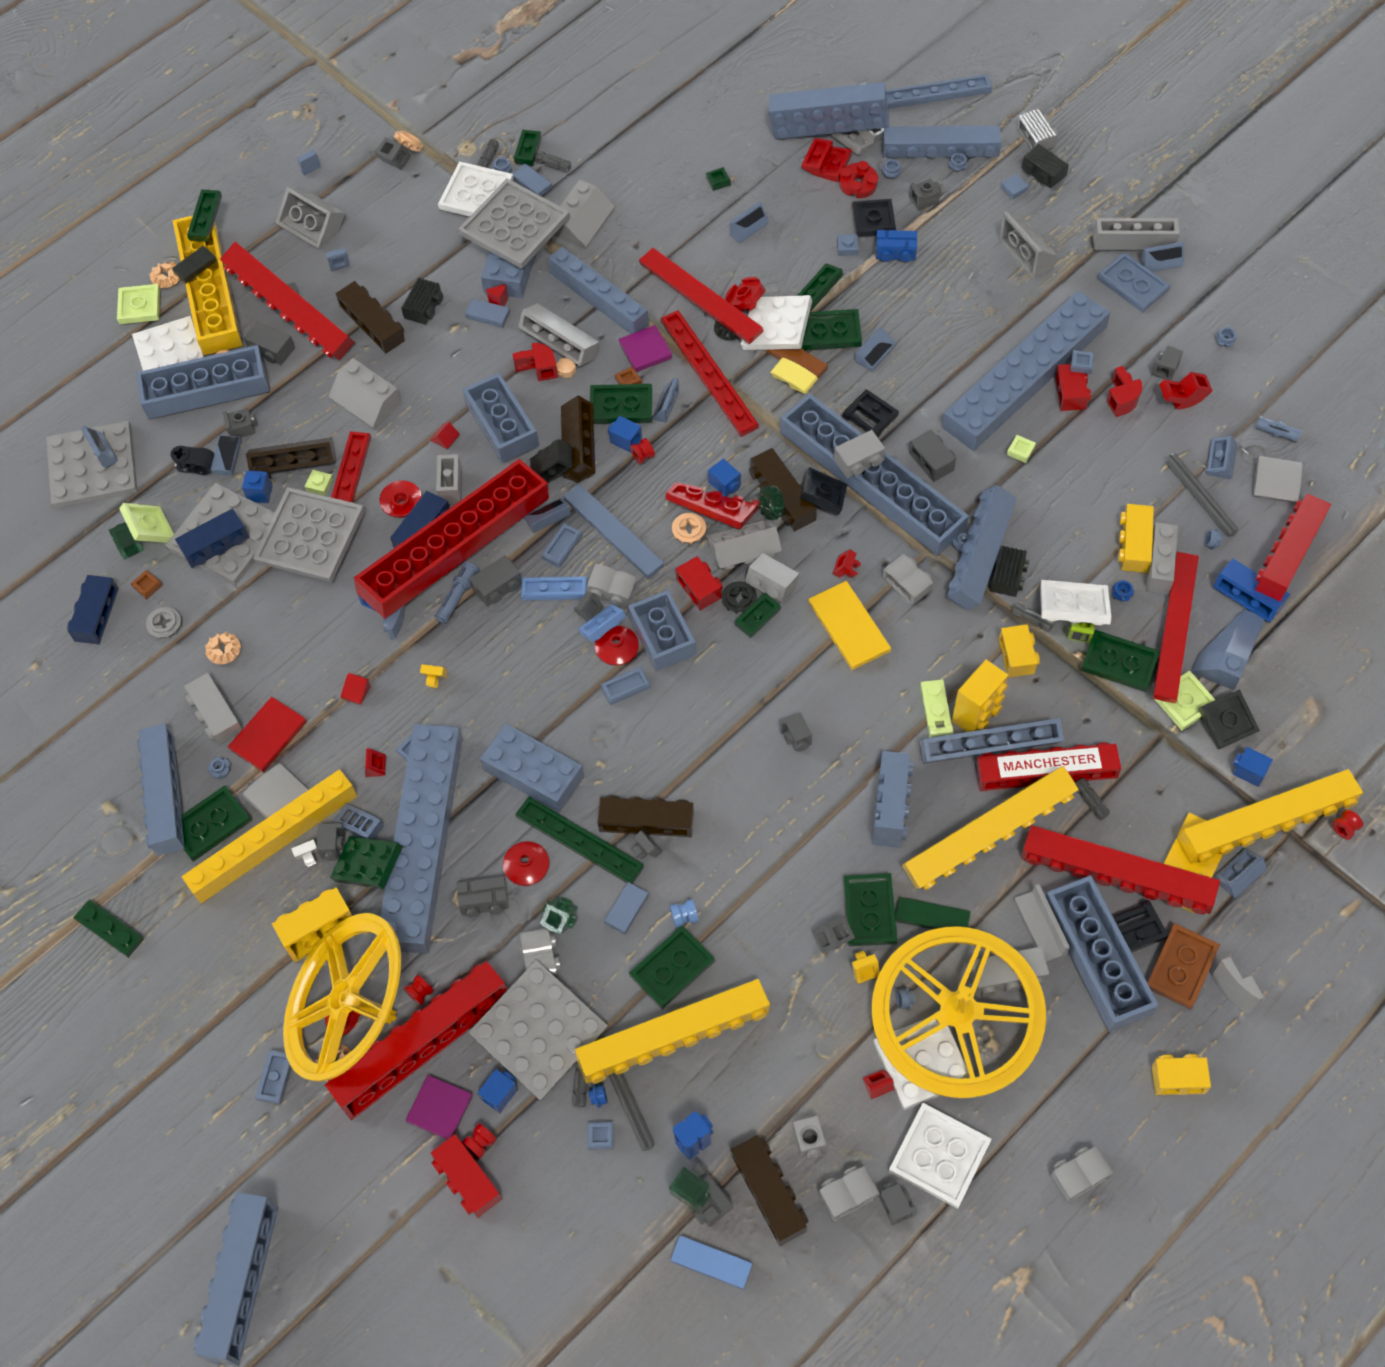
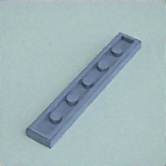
M988 74L890 89L886 90L889 109L992 93V85Z
M580 484L563 496L564 500L647 579L664 567V562Z

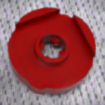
M866 161L849 164L841 169L839 186L846 195L850 196L852 194L857 195L856 198H865L875 192L878 184V174Z
M757 277L744 278L739 286L734 284L726 293L725 300L740 311L754 309L757 306L756 302L766 291Z

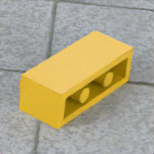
M1127 504L1125 512H1121L1120 525H1123V530H1120L1119 543H1122V549H1119L1118 562H1122V571L1148 573L1152 563L1154 506Z

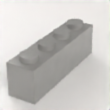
M1097 218L1093 232L1094 250H1144L1145 248L1177 243L1179 226L1178 218Z
M538 303L522 310L519 328L579 366L596 358L600 342Z

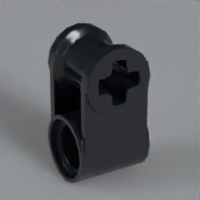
M176 446L171 450L170 456L175 462L174 465L177 471L208 475L214 453L207 448Z

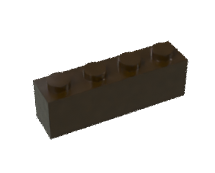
M353 281L335 293L339 306L385 354L405 341L402 325L398 321L395 322L388 310L381 308L376 298L369 296L364 286L360 287L356 281Z
M578 395L561 406L562 441L570 444L572 447V468H569L562 475L576 483L595 474L593 403Z
M330 437L249 449L246 453L249 471L272 472L333 463L336 459L333 439Z
M773 448L750 458L751 468H749V472L752 478L758 480L762 492L765 495L768 494L771 498L774 509L781 512L783 521L787 526L790 525L795 532L816 521L817 508L814 504L800 498L801 486Z
M614 795L600 797L599 832L638 834L640 831H643L649 835L692 837L694 820L693 802L683 799L666 801L662 798L643 800L640 797L625 799Z
M758 1135L730 1149L731 1156L779 1247L806 1233V1224L809 1222L803 1209L798 1210L793 1202L796 1200V1196L790 1185L785 1187L781 1179L784 1175L778 1163H772L769 1157L772 1153L765 1140L761 1141Z

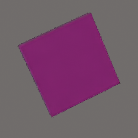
M656 325L619 338V344L636 372L672 359V353Z
M427 1075L405 1121L447 1140L456 1133L473 1095Z

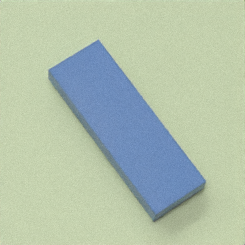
M587 576L522 578L521 598L522 600L580 599L586 593Z
M679 1236L670 1260L672 1263L742 1290L745 1288L753 1266L751 1262L683 1236Z

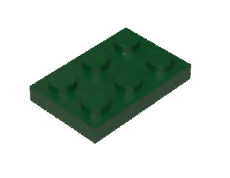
M858 309L809 313L801 349L814 350L862 346Z
M652 384L590 385V402L593 403L594 424L616 422L619 416L634 423L652 422Z
M1094 630L1080 671L1146 692L1160 651Z
M225 785L181 815L184 851L194 862L251 822L249 816Z
M349 836L330 878L339 883L384 889L403 846L397 842Z
M891 873L845 875L843 881L846 918L855 937L848 941L849 947L897 944Z
M680 926L630 971L629 976L663 1010L715 962V958L683 926Z

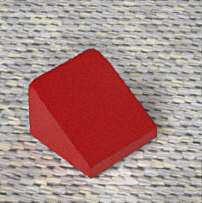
M348 673L340 697L361 705L371 687L368 679Z

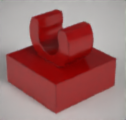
M849 549L839 555L832 574L839 578L845 574L850 578L857 576L858 573L852 569V567L856 569L861 565L858 560H855L857 553Z

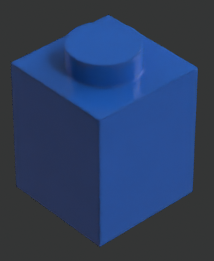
M619 416L616 422H612L609 426L610 443L630 453V446L638 444L642 439L641 426L624 417Z
M723 458L708 470V482L716 490L722 492L723 496L727 497L740 488L741 473Z
M246 471L242 486L246 498L255 503H269L273 485L268 473L263 471Z
M1247 747L1243 754L1238 753L1232 764L1236 766L1233 775L1259 787L1273 759Z
M495 1069L477 1094L480 1100L498 1113H501L518 1090L515 1083L516 1079L507 1071L501 1073Z

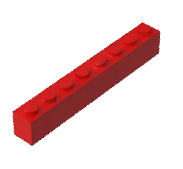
M236 241L220 258L225 264L223 268L232 276L236 273L239 276L237 280L246 288L250 285L253 288L251 292L259 299L262 297L266 298L265 304L274 311L279 309L281 311L279 315L288 323L292 320L295 323L293 327L302 335L306 332L309 335L307 339L316 347L319 344L323 346L322 352L329 358L334 356L340 361L355 343L347 334Z
M1033 825L1030 826L1022 854V859H1025L1029 864L1045 865L1055 872L1065 871L1072 873L1074 877L1079 879L1091 875L1093 880L1102 886H1116L1123 892L1143 894L1149 900H1163L1173 907L1183 906L1201 915L1211 914L1220 884L1218 879Z

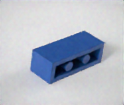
M1232 559L1220 572L1213 587L1271 623L1284 607L1290 593L1286 591L1280 602L1256 591L1259 582L1255 579L1258 573Z

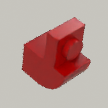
M531 343L532 350L512 353L516 372L536 369L538 381L558 378L555 356L548 346L541 343Z
M1123 366L1115 368L1112 378L1115 387L1109 390L1106 401L1115 417L1133 411L1138 404L1142 391L1141 380L1133 381L1131 374L1126 372Z
M1190 372L1180 382L1164 379L1159 384L1164 399L1168 402H1173L1176 409L1192 407L1203 401L1213 391L1207 376L1195 372Z

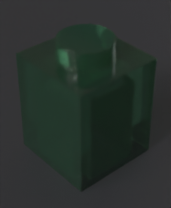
M126 522L109 529L113 541L124 560L144 551L140 542L134 540Z
M685 1167L682 1168L669 1187L670 1194L693 1211H696L699 1206L703 1208L711 1196L708 1193L710 1191L709 1184Z

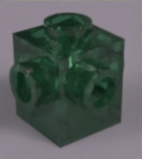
M557 896L554 900L548 901L542 910L543 917L539 925L561 935L567 929L574 927L578 916L575 915L578 906L574 905L568 898Z

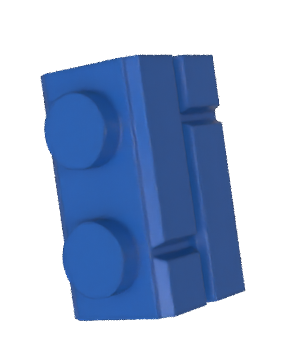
M877 230L876 260H902L904 262L916 260L917 231Z
M695 1111L685 1118V1122L681 1121L673 1127L675 1144L689 1160L698 1155L699 1150L703 1151L711 1145V1134H713L711 1129L713 1125L705 1114L700 1116Z

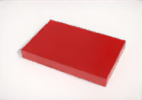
M271 696L227 747L230 751L264 773L307 721L304 717Z

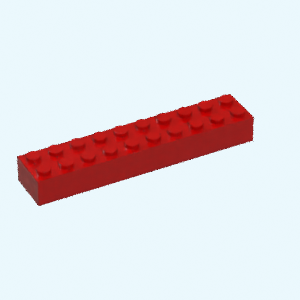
M518 459L354 577L356 593L386 619L548 500V482L522 460Z

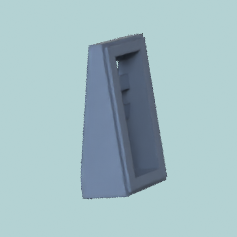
M345 803L332 821L333 823H342L344 829L354 836L367 839H375L384 827L382 821L347 803ZM348 811L351 812L345 821H342V818L345 816V814ZM356 815L357 818H356L355 821L352 823V825H350V824H349L350 821H351V820L353 819V817ZM361 819L364 820L360 827L356 828ZM368 823L371 824L368 827V829L364 832L363 829L366 827V825Z

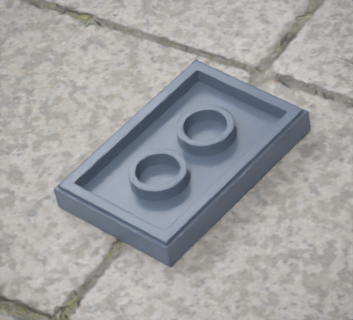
M1125 252L1097 275V279L1141 312L1147 310L1167 293L1171 285Z

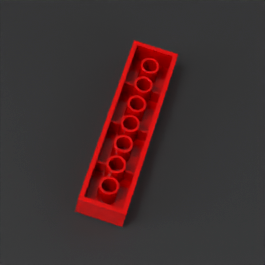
M488 961L484 964L476 965L463 980L458 979L446 993L435 996L431 1000L430 1005L423 1010L419 1009L414 1012L410 1020L405 1024L393 1028L388 1037L373 1043L369 1051L355 1065L343 1074L328 1080L324 1084L352 1121L474 1027L506 993L507 988L504 981Z

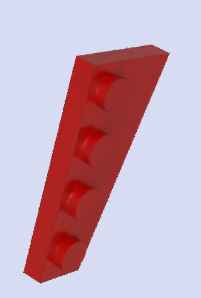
M676 482L666 492L665 499L737 529H741L759 510L761 504L759 500H753V502L743 501V497L734 495V498L722 496V492L719 491L703 492L701 487Z

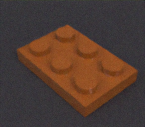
M1174 923L1147 983L1151 991L1191 1010L1220 944Z

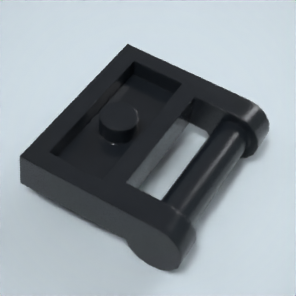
M866 389L845 409L842 417L848 421H853L867 432L872 430L877 438H879L882 432L898 417L899 411ZM857 410L876 422L877 425L873 426L855 412Z
M1148 899L1140 902L1139 906L1112 915L1131 953L1165 940L1169 936ZM1142 914L1147 916L1146 919L1120 929L1118 924Z

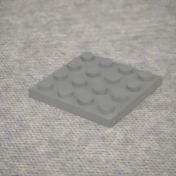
M506 178L458 228V232L464 238L522 269L570 218V213Z
M129 421L92 428L104 435L118 459L116 463L106 468L101 465L82 430L46 437L51 505L54 509L137 493L132 432Z
M215 483L167 542L165 547L168 551L186 560L175 538L233 508L244 525L249 538L197 566L236 585L253 564L254 555L275 512Z
M287 487L253 560L258 564L332 583L362 519L365 508L363 505Z
M535 960L468 1033L541 1101L576 1063L575 1049L594 1042L608 1028V1025L541 963Z

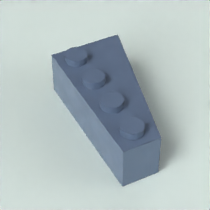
M882 751L872 845L900 848L901 840H906L907 826L903 825L904 818L908 819L909 805L905 803L906 797H910L911 783H907L908 776L913 774L914 764L909 762L910 754Z

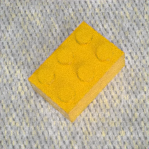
M986 659L958 690L952 722L965 732L986 729L989 725L988 720L992 716L996 717L1003 708L1001 704L1006 697L1004 693L1008 688L1007 680L1009 675Z
M336 887L322 892L318 898L311 902L302 903L295 911L279 916L271 924L284 948L296 963L308 956L329 930L346 918L351 917L352 914Z

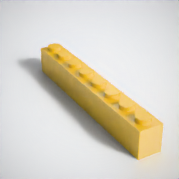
M1063 765L919 853L901 866L916 889L923 887L924 890H927L936 884L935 879L943 875L946 878L956 872L955 866L963 863L965 866L976 859L975 854L982 850L986 853L996 847L994 842L1000 838L1005 841L1014 836L1016 828L1022 826L1025 829L1036 822L1034 817L1042 814L1044 817L1054 811V805L1061 801L1062 804H1065L1075 798L1073 793L1079 789Z
M339 769L181 877L200 904H202L342 808L345 803L348 804L358 796L352 784Z
M1347 769L1186 828L1182 831L1178 841L1191 864L1197 861L1204 863L1212 859L1216 854L1226 855L1232 852L1235 847L1240 845L1247 847L1253 844L1256 839L1263 838L1265 840L1271 838L1276 832L1281 830L1284 832L1290 831L1302 822L1309 824L1315 821L1318 816H1330L1342 807H1345V809L1352 808L1358 804L1357 800L1363 794V791L1351 771Z
M759 979L576 1048L575 1057L585 1083L592 1082L596 1084L605 1080L606 1076L616 1073V1075L625 1073L630 1069L629 1067L636 1064L640 1066L648 1064L654 1057L659 1055L663 1057L669 1056L677 1048L683 1046L686 1048L692 1047L699 1040L706 1037L708 1039L715 1038L722 1033L721 1031L726 1029H738L744 1025V1022L752 1019L753 1021H759L769 1013L770 1003Z

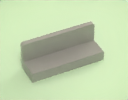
M1036 884L1032 892L1015 897L1013 902L1035 948L1042 947L1046 964L1065 958L1070 947L1040 884Z

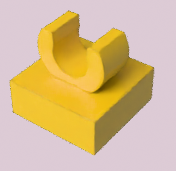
M421 664L420 673L427 676L426 686L438 688L439 678L447 679L448 670L444 667Z
M864 950L855 953L857 961L852 962V967L857 984L878 977L880 971L875 954L867 957Z

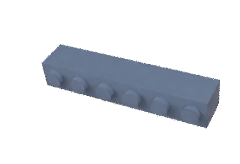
M1000 126L888 127L883 130V158L952 157L955 153H962L966 157H999Z
M564 247L559 248L548 258L550 274L627 332L632 334L649 326L648 310Z
M999 485L985 489L982 492L979 507L974 513L973 524L968 530L967 541L962 547L960 561L955 567L954 578L949 584L950 589L947 597L966 610L974 608L982 602L1017 499Z
M1057 718L925 738L919 741L923 764L980 756L987 753L993 754L1058 744L1064 741L1061 720Z
M166 723L139 730L140 740H137V746L141 753L139 766L143 772L140 782L145 796H142V803L146 809L144 824L148 829V835L145 836L148 848H152L157 856L185 849L174 737Z

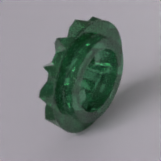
M765 486V489L760 490L761 496L758 497L760 505L758 507L761 508V515H765L767 520H776L783 513V496L777 487Z

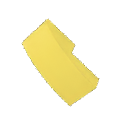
M782 358L770 372L773 378L788 383L791 389L804 394L818 380L816 375L786 358Z

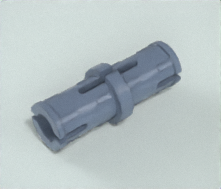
M1260 416L1256 429L1274 434L1273 437L1278 438L1280 436L1295 442L1298 441L1302 431L1301 429L1283 424V421L1276 422Z

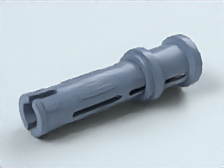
M464 561L458 576L453 578V586L434 616L437 621L447 624L464 592L470 590L471 583L469 578L480 572V569L471 562Z

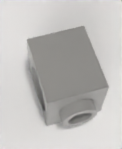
M818 1115L793 1122V1131L800 1156H807L808 1159L821 1156L822 1152L826 1149V1143ZM806 1134H813L817 1141L813 1144H807L803 1137Z

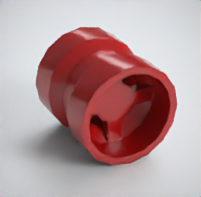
M478 1123L473 1129V1137L467 1136L462 1141V1144L478 1159H481L485 1154L484 1147L492 1146L497 1141V1138L482 1124Z

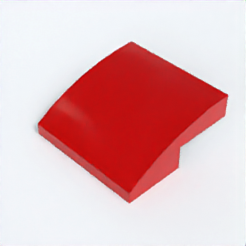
M814 138L801 167L807 172L823 179L839 182L841 169L848 165L852 156V150L834 147L832 140Z

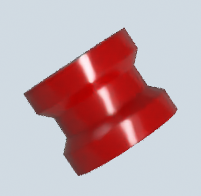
M646 438L642 439L639 444L630 446L631 453L638 464H642L646 458L651 459L655 456L654 449Z
M1348 809L1342 812L1341 818L1335 819L1332 823L1334 831L1340 837L1347 840L1355 835V831L1360 830L1364 826L1360 816Z
M419 975L413 978L411 985H407L403 989L420 1006L424 1003V998L434 992L433 988Z

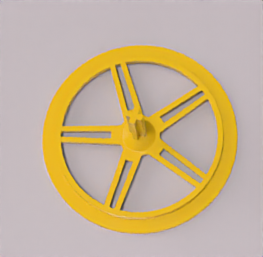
M370 913L356 914L335 925L316 944L296 977L286 1007L283 1040L290 1066L299 1076L305 1079L320 1082L343 1074L355 1065L369 1050L380 1034L384 1024H391L392 1020L395 1021L397 1018L395 1016L396 1011L392 1009L400 979L401 951L396 932L388 921L382 917ZM358 934H376L377 937L349 974L342 943ZM387 950L389 979L386 994L381 1005L361 996L359 991ZM328 959L332 990L328 996L305 1008L310 988L319 970ZM354 1011L374 1020L372 1027L363 1040L349 1054L335 1062L348 1014ZM330 1015L317 1064L306 1052L302 1028Z
M943 927L926 931L913 937L901 945L886 961L879 973L873 991L872 1022L876 1038L884 1055L891 1065L908 1081L936 1095L951 1098H974L1003 1089L1020 1077L1030 1066L1043 1041L1046 1026V1005L1036 974L1028 962L1012 946L1002 939L981 930L968 927ZM961 943L976 946L957 991L954 992L947 989L911 959L919 953L938 945ZM983 948L985 949L973 985L969 988L965 986L980 949ZM990 952L1002 959L1014 971L1025 991L1028 1008L980 1003L974 1000L973 997ZM908 964L937 987L941 991L940 994H935L904 966ZM902 971L941 1006V1009L896 1037L890 1020L889 1002L894 982ZM984 1009L1029 1014V1018L984 1015ZM935 1019L939 1023L938 1026L903 1046L900 1045V1041ZM973 1021L1028 1024L1024 1040L1015 1055L1002 1067L985 1075L972 1025ZM947 1026L954 1027L970 1078H950L933 1073L914 1061L905 1050ZM963 1034H970L980 1074L979 1077L974 1075Z

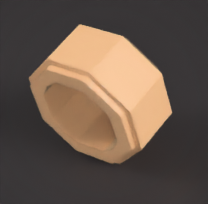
M566 357L560 358L556 363L559 376L569 378L576 373V365Z

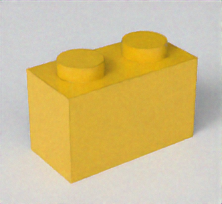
M1028 624L1001 628L999 642L1006 671L1009 675L1008 678L1035 674L1036 667L1040 664L1038 652L1034 651V634L1029 632Z
M1196 1054L1185 1055L1183 1058H1174L1173 1055H1162L1152 1064L1155 1095L1206 1094L1211 1088L1207 1057L1199 1058V1055Z

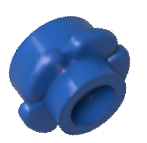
M1125 580L1117 582L1112 588L1113 597L1121 601H1128L1134 595L1132 584Z
M593 1084V1089L589 1090L590 1101L592 1105L596 1104L598 1108H601V1105L608 1104L606 1090L603 1084Z

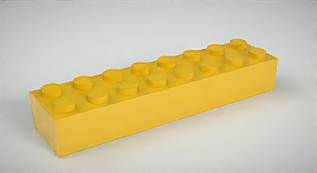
M192 215L172 220L180 260H184L202 246L206 247L217 259L214 264L188 283H185L197 342L204 356L216 353L219 350L243 346L227 271L223 268L225 264L220 260L223 252L216 223L214 221L208 242L189 240L187 233Z

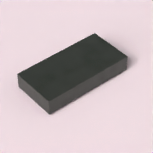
M202 246L174 266L172 270L182 281L188 283L214 264L217 259L206 247Z

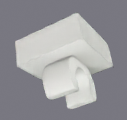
M314 839L291 848L294 857L297 860L303 858L307 867L317 864L313 853L317 852V844Z

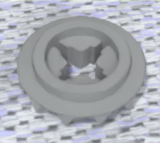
M161 607L154 610L146 620L148 632L159 640L162 637L169 639V636L173 633L177 634V629L181 627V616L178 611L171 607ZM162 618L167 621L166 628L162 627Z

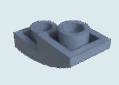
M406 604L387 617V619H383L384 631L389 632L391 640L396 639L404 621Z

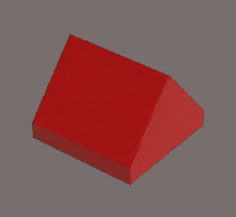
M505 284L486 289L489 303L500 306L506 305L508 294Z
M450 422L442 424L431 438V441L448 450L460 434Z
M367 748L365 777L385 776L386 754Z
M885 1069L862 1078L871 1099L894 1090L893 1078Z

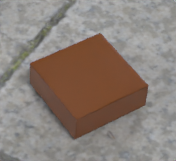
M633 366L614 375L618 384H642V380Z
M148 570L131 583L132 588L146 600L163 586Z

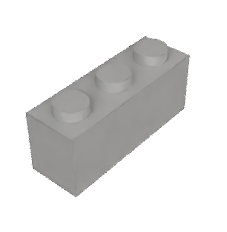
M1156 522L1154 526L1152 563L1148 571L1147 592L1169 595L1174 582L1178 525Z
M208 673L184 686L188 692L185 698L191 707L196 705L198 710L194 713L201 724L206 722L208 725L205 731L211 741L216 739L218 744L222 745L242 731L241 726Z
M1042 947L1018 951L1036 974L1040 985H1044V982L1048 979L1049 971ZM996 955L989 956L975 995L982 994L983 997L995 995L996 991L1001 990L1014 992L1019 990L1022 984L1014 971ZM982 958L975 960L970 972L972 985Z

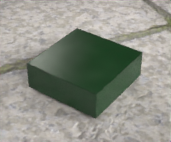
M724 167L706 173V179L713 191L731 185V180Z

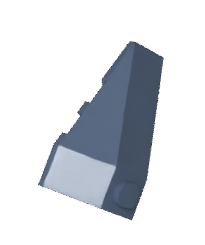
M1244 609L1200 652L1191 673L1235 690L1265 619Z

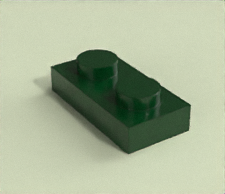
M522 129L514 155V162L516 164L534 165L535 155L542 138L540 131Z
M764 593L735 620V626L752 638L781 610V605Z

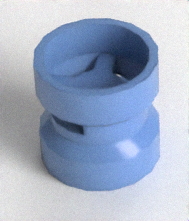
M693 899L685 901L682 905H669L675 928H679L687 922L691 924L699 922Z

